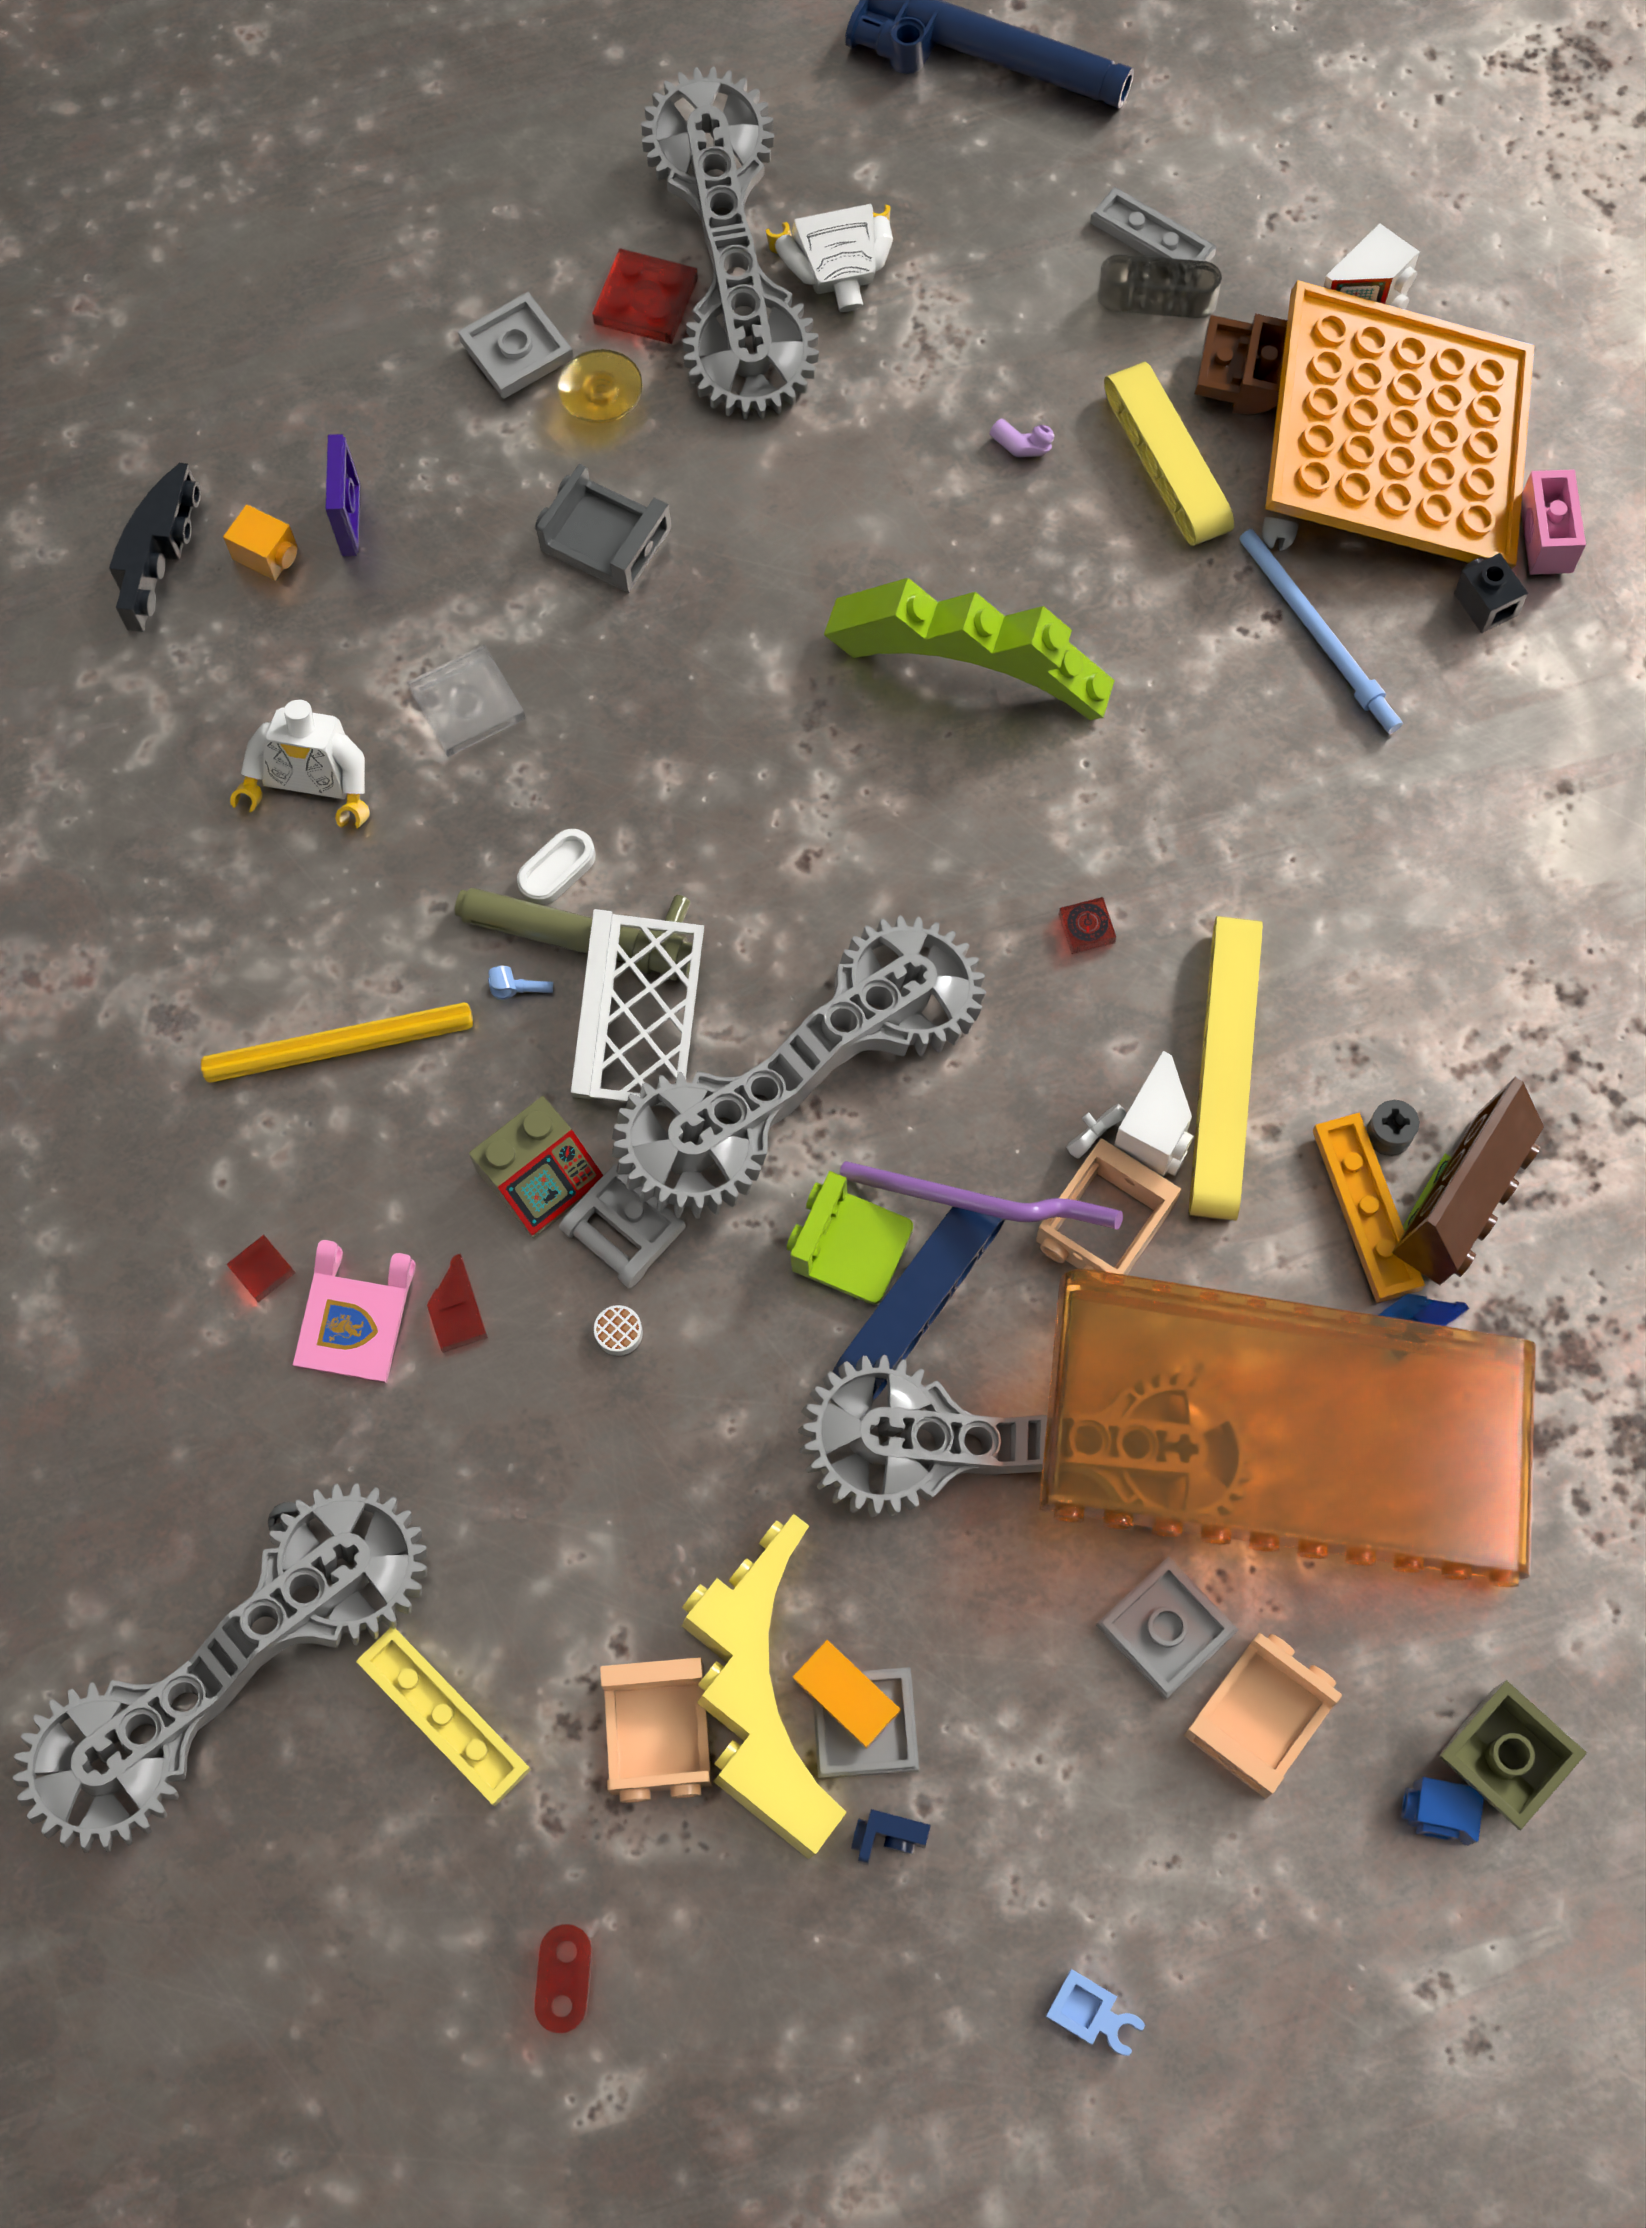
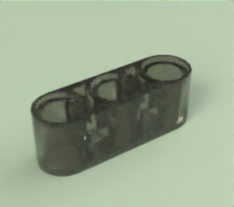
M1123 254L1112 255L1101 266L1098 301L1104 308L1114 312L1205 318L1216 309L1222 274L1216 265L1206 261Z

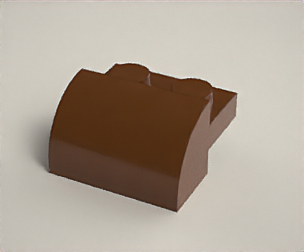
M1255 313L1253 322L1247 323L1210 315L1194 394L1234 403L1232 413L1258 414L1278 405L1287 320Z

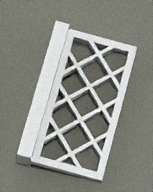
M594 909L571 1086L573 1098H594L627 1102L630 1094L640 1097V1093L629 1091L638 1084L642 1087V1084L645 1083L643 1080L663 1065L668 1068L675 1078H677L678 1072H682L686 1079L704 925L616 915L612 911ZM621 927L641 929L651 943L630 959L619 945ZM649 930L665 933L656 939ZM674 933L693 935L692 953L678 964H675L660 945ZM656 948L671 969L650 984L636 967L635 963ZM617 953L625 961L618 969H616ZM688 963H690L689 979L681 971ZM630 968L644 985L645 989L624 1004L614 992L613 985L614 979ZM676 974L686 986L687 996L686 999L670 1010L655 989ZM650 993L666 1014L644 1030L629 1009ZM613 999L620 1008L610 1015L611 1001ZM685 1007L682 1025L675 1014ZM624 1013L640 1034L619 1050L607 1036L608 1025ZM670 1019L682 1034L681 1044L667 1055H664L649 1034ZM645 1039L660 1060L639 1076L623 1055ZM607 1044L614 1054L604 1061ZM679 1053L678 1069L676 1070L669 1060ZM619 1059L634 1080L620 1091L601 1089L603 1070ZM663 1102L654 1105L660 1107H668Z

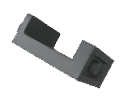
M581 464L576 467L571 476L566 475L558 488L557 497L549 508L545 507L540 512L535 524L541 551L627 593L630 592L672 528L669 504L653 498L648 507H645L593 482L589 478L588 467Z

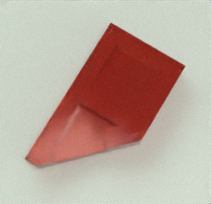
M461 1253L453 1256L450 1268L427 1304L438 1343L443 1353L488 1338Z

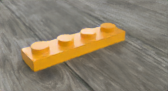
M1360 1112L1316 1124L1313 1128L1315 1140L1376 1303L1422 1291L1425 1283L1421 1273L1392 1253L1405 1231Z

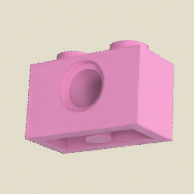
M1575 469L1531 471L1522 493L1521 503L1530 575L1573 573L1586 546Z

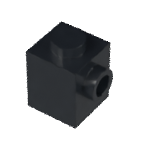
M1498 553L1486 560L1478 558L1467 564L1461 571L1454 595L1482 634L1519 616L1528 592L1501 553Z

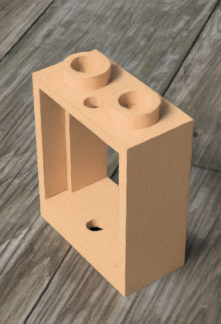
M1101 1138L1059 1198L1079 1201L1098 1174L1154 1210L1115 1268L1058 1232L1066 1218L1055 1217L1043 1220L1038 1227L1036 1242L1041 1244V1251L1058 1263H1064L1066 1260L1081 1270V1277L1090 1285L1098 1289L1107 1287L1116 1292L1176 1205L1181 1188Z

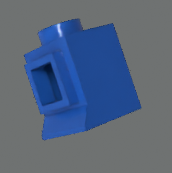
M1422 1777L1413 1782V1789L1408 1787L1405 1789L1401 1817L1408 1819V1826L1417 1827L1416 1834L1451 1842L1458 1839L1464 1845L1469 1846L1479 1842L1484 1798L1471 1786Z

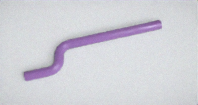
M845 1161L840 1168V1175L846 1177L847 1181L1016 1222H1039L1049 1218L1062 1217L1117 1230L1120 1228L1123 1220V1213L1120 1210L1078 1200L1052 1198L1036 1203H1019Z

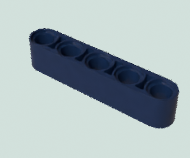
M952 1206L842 1354L832 1373L840 1377L839 1367L846 1361L856 1370L857 1361L862 1356L868 1357L872 1368H874L876 1361L882 1355H887L889 1369H893L902 1359L906 1360L995 1239L1006 1219ZM875 1378L872 1402L886 1387L887 1379Z

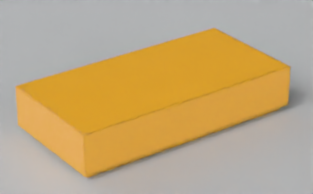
M828 1640L821 1645L793 1676V1679L866 1749L901 1712V1709Z

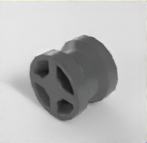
M1394 1099L1385 1101L1377 1107L1367 1125L1366 1131L1375 1151L1382 1155L1394 1156L1408 1149L1419 1130L1420 1121L1417 1112L1411 1105ZM1393 1119H1394L1395 1122H1397L1400 1126H1403V1128H1402V1129H1399V1128L1397 1127V1125L1394 1124Z

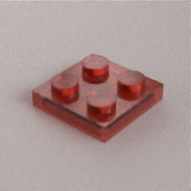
M619 248L592 314L594 324L672 344L698 280L697 268Z

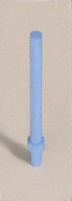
M1253 529L1245 531L1240 536L1239 541L1356 691L1354 697L1365 711L1370 710L1388 734H1392L1400 729L1403 722L1386 702V693L1376 680H1369Z

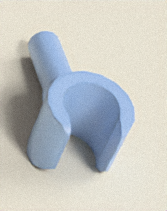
M509 966L493 967L488 972L490 991L499 1000L513 997L516 992L553 993V982L524 979L514 980L511 967Z

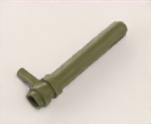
M473 887L468 891L461 890L457 896L455 915L462 917L464 923L588 954L592 917ZM675 895L664 921L683 923L690 906V900L685 896ZM621 927L619 945L630 959L651 943L639 929ZM649 930L656 939L665 933ZM674 933L660 945L675 964H678L692 953L693 943L687 942L686 936ZM656 948L635 963L640 972L646 974L657 971L662 976L671 969ZM617 953V962L625 963ZM690 963L681 969L687 979L689 978ZM674 974L669 979L676 981L678 976Z

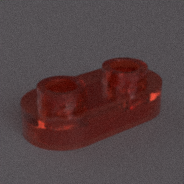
M562 1924L549 1930L542 1939L539 1951L534 2004L535 2015L545 2029L560 2034L576 2030L584 2022L589 2008L593 1945L588 1934L575 1925ZM565 1942L574 1943L577 1949L576 1957L570 1962H563L559 1957V1948ZM560 1996H567L572 2002L570 2013L564 2017H559L554 2011V2002Z

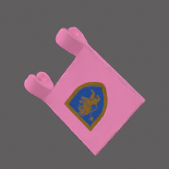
M322 1240L317 1246L314 1275L293 1366L387 1383L407 1292L415 1272V1261L407 1254L395 1253L390 1262L388 1286L335 1277L342 1259V1248L335 1242Z

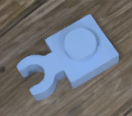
M1070 1969L1045 2016L1090 2045L1093 2044L1099 2032L1104 2034L1110 2048L1123 2056H1130L1132 2049L1119 2041V2028L1124 2024H1129L1134 2029L1143 2031L1145 2027L1144 2022L1136 2015L1129 2013L1117 2015L1110 2011L1117 1996L1073 1969Z

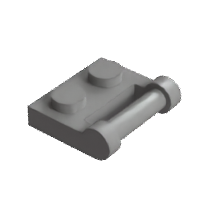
M614 1164L563 1218L559 1229L569 1238H578L619 1273L618 1280L630 1289L642 1279L647 1269L686 1226L685 1222L676 1217L675 1213L667 1207L661 1212H657L658 1199L654 1196L644 1203L640 1202L643 1188L639 1186L627 1190L626 1183L629 1175L617 1174V1165ZM595 1212L640 1249L632 1259L587 1222Z

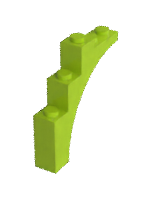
M909 578L836 598L824 632V636L852 658L875 654L908 653L938 656L995 670L1038 687L1067 703L1089 720L1104 717L1115 681L1069 642L1072 630L1046 607L1040 606L1004 616L977 592L937 602Z

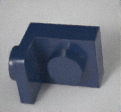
M871 1809L868 1821L858 1818L851 1849L860 1851L858 1863L869 1865L877 1835L885 1838L883 1847L913 1855L915 1846L926 1847L931 1825Z

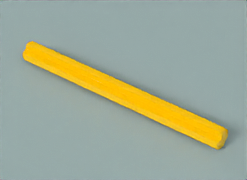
M463 1002L207 1055L201 1058V1071L205 1080L211 1083L462 1031L473 1027L472 1012L468 1003Z

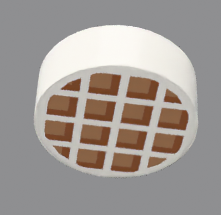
M616 1305L606 1308L598 1315L594 1323V1335L603 1351L610 1355L622 1356L631 1353L639 1346L643 1336V1328L638 1315L632 1309Z

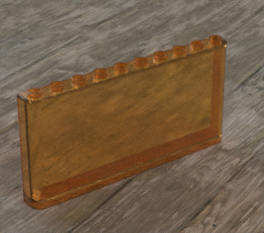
M1091 1269L1067 1271L1059 1280L1039 1510L1054 1512L1053 1518L1062 1522L1080 1523L1084 1522V1517L1101 1519L1103 1520L1104 1527L1115 1530H1131L1134 1524L1152 1527V1534L1162 1537H1181L1182 1532L1201 1534L1200 1540L1209 1544L1226 1545L1231 1543V1539L1248 1541L1249 1548L1256 1551L1276 1552L1279 1551L1281 1546L1297 1549V1555L1303 1558L1325 1559L1328 1558V1554L1346 1556L1345 1562L1356 1566H1374L1376 1561L1393 1563V1570L1403 1573H1422L1424 1568L1441 1570V1577L1445 1579L1470 1580L1472 1575L1489 1577L1488 1584L1492 1586L1518 1587L1519 1581L1530 1577L1536 1344L1522 1338Z

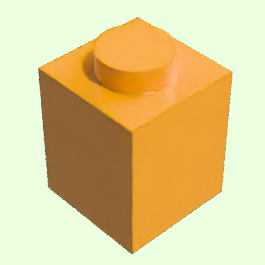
M248 504L245 505L223 536L232 560L276 581L283 569H287L292 565L297 555L298 546L290 525Z

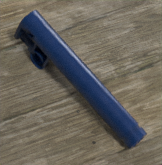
M860 0L850 17L845 35L846 46L855 48L857 44H861L877 50L879 56L890 59L891 66L899 73L912 74L919 71L926 63L934 46L939 44L1099 102L1103 100L1105 104L1119 109L1123 106L1128 96L1134 76L1133 67L1121 63L1115 64L1113 60L943 0Z

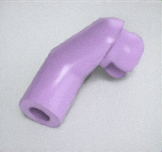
M1003 418L999 419L989 432L992 438L1016 457L1043 456L1051 450V443L1054 440V433L1048 426L1039 425L1033 428L1032 433L1021 434Z

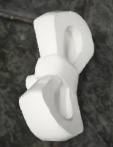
M1116 1104L1103 1113L1097 1121L1089 1112L1085 1114L1082 1119L1088 1128L1069 1142L1066 1146L1069 1153L1077 1159L1083 1156L1094 1141L1104 1134L1108 1128L1124 1120L1127 1115L1125 1109L1120 1104Z

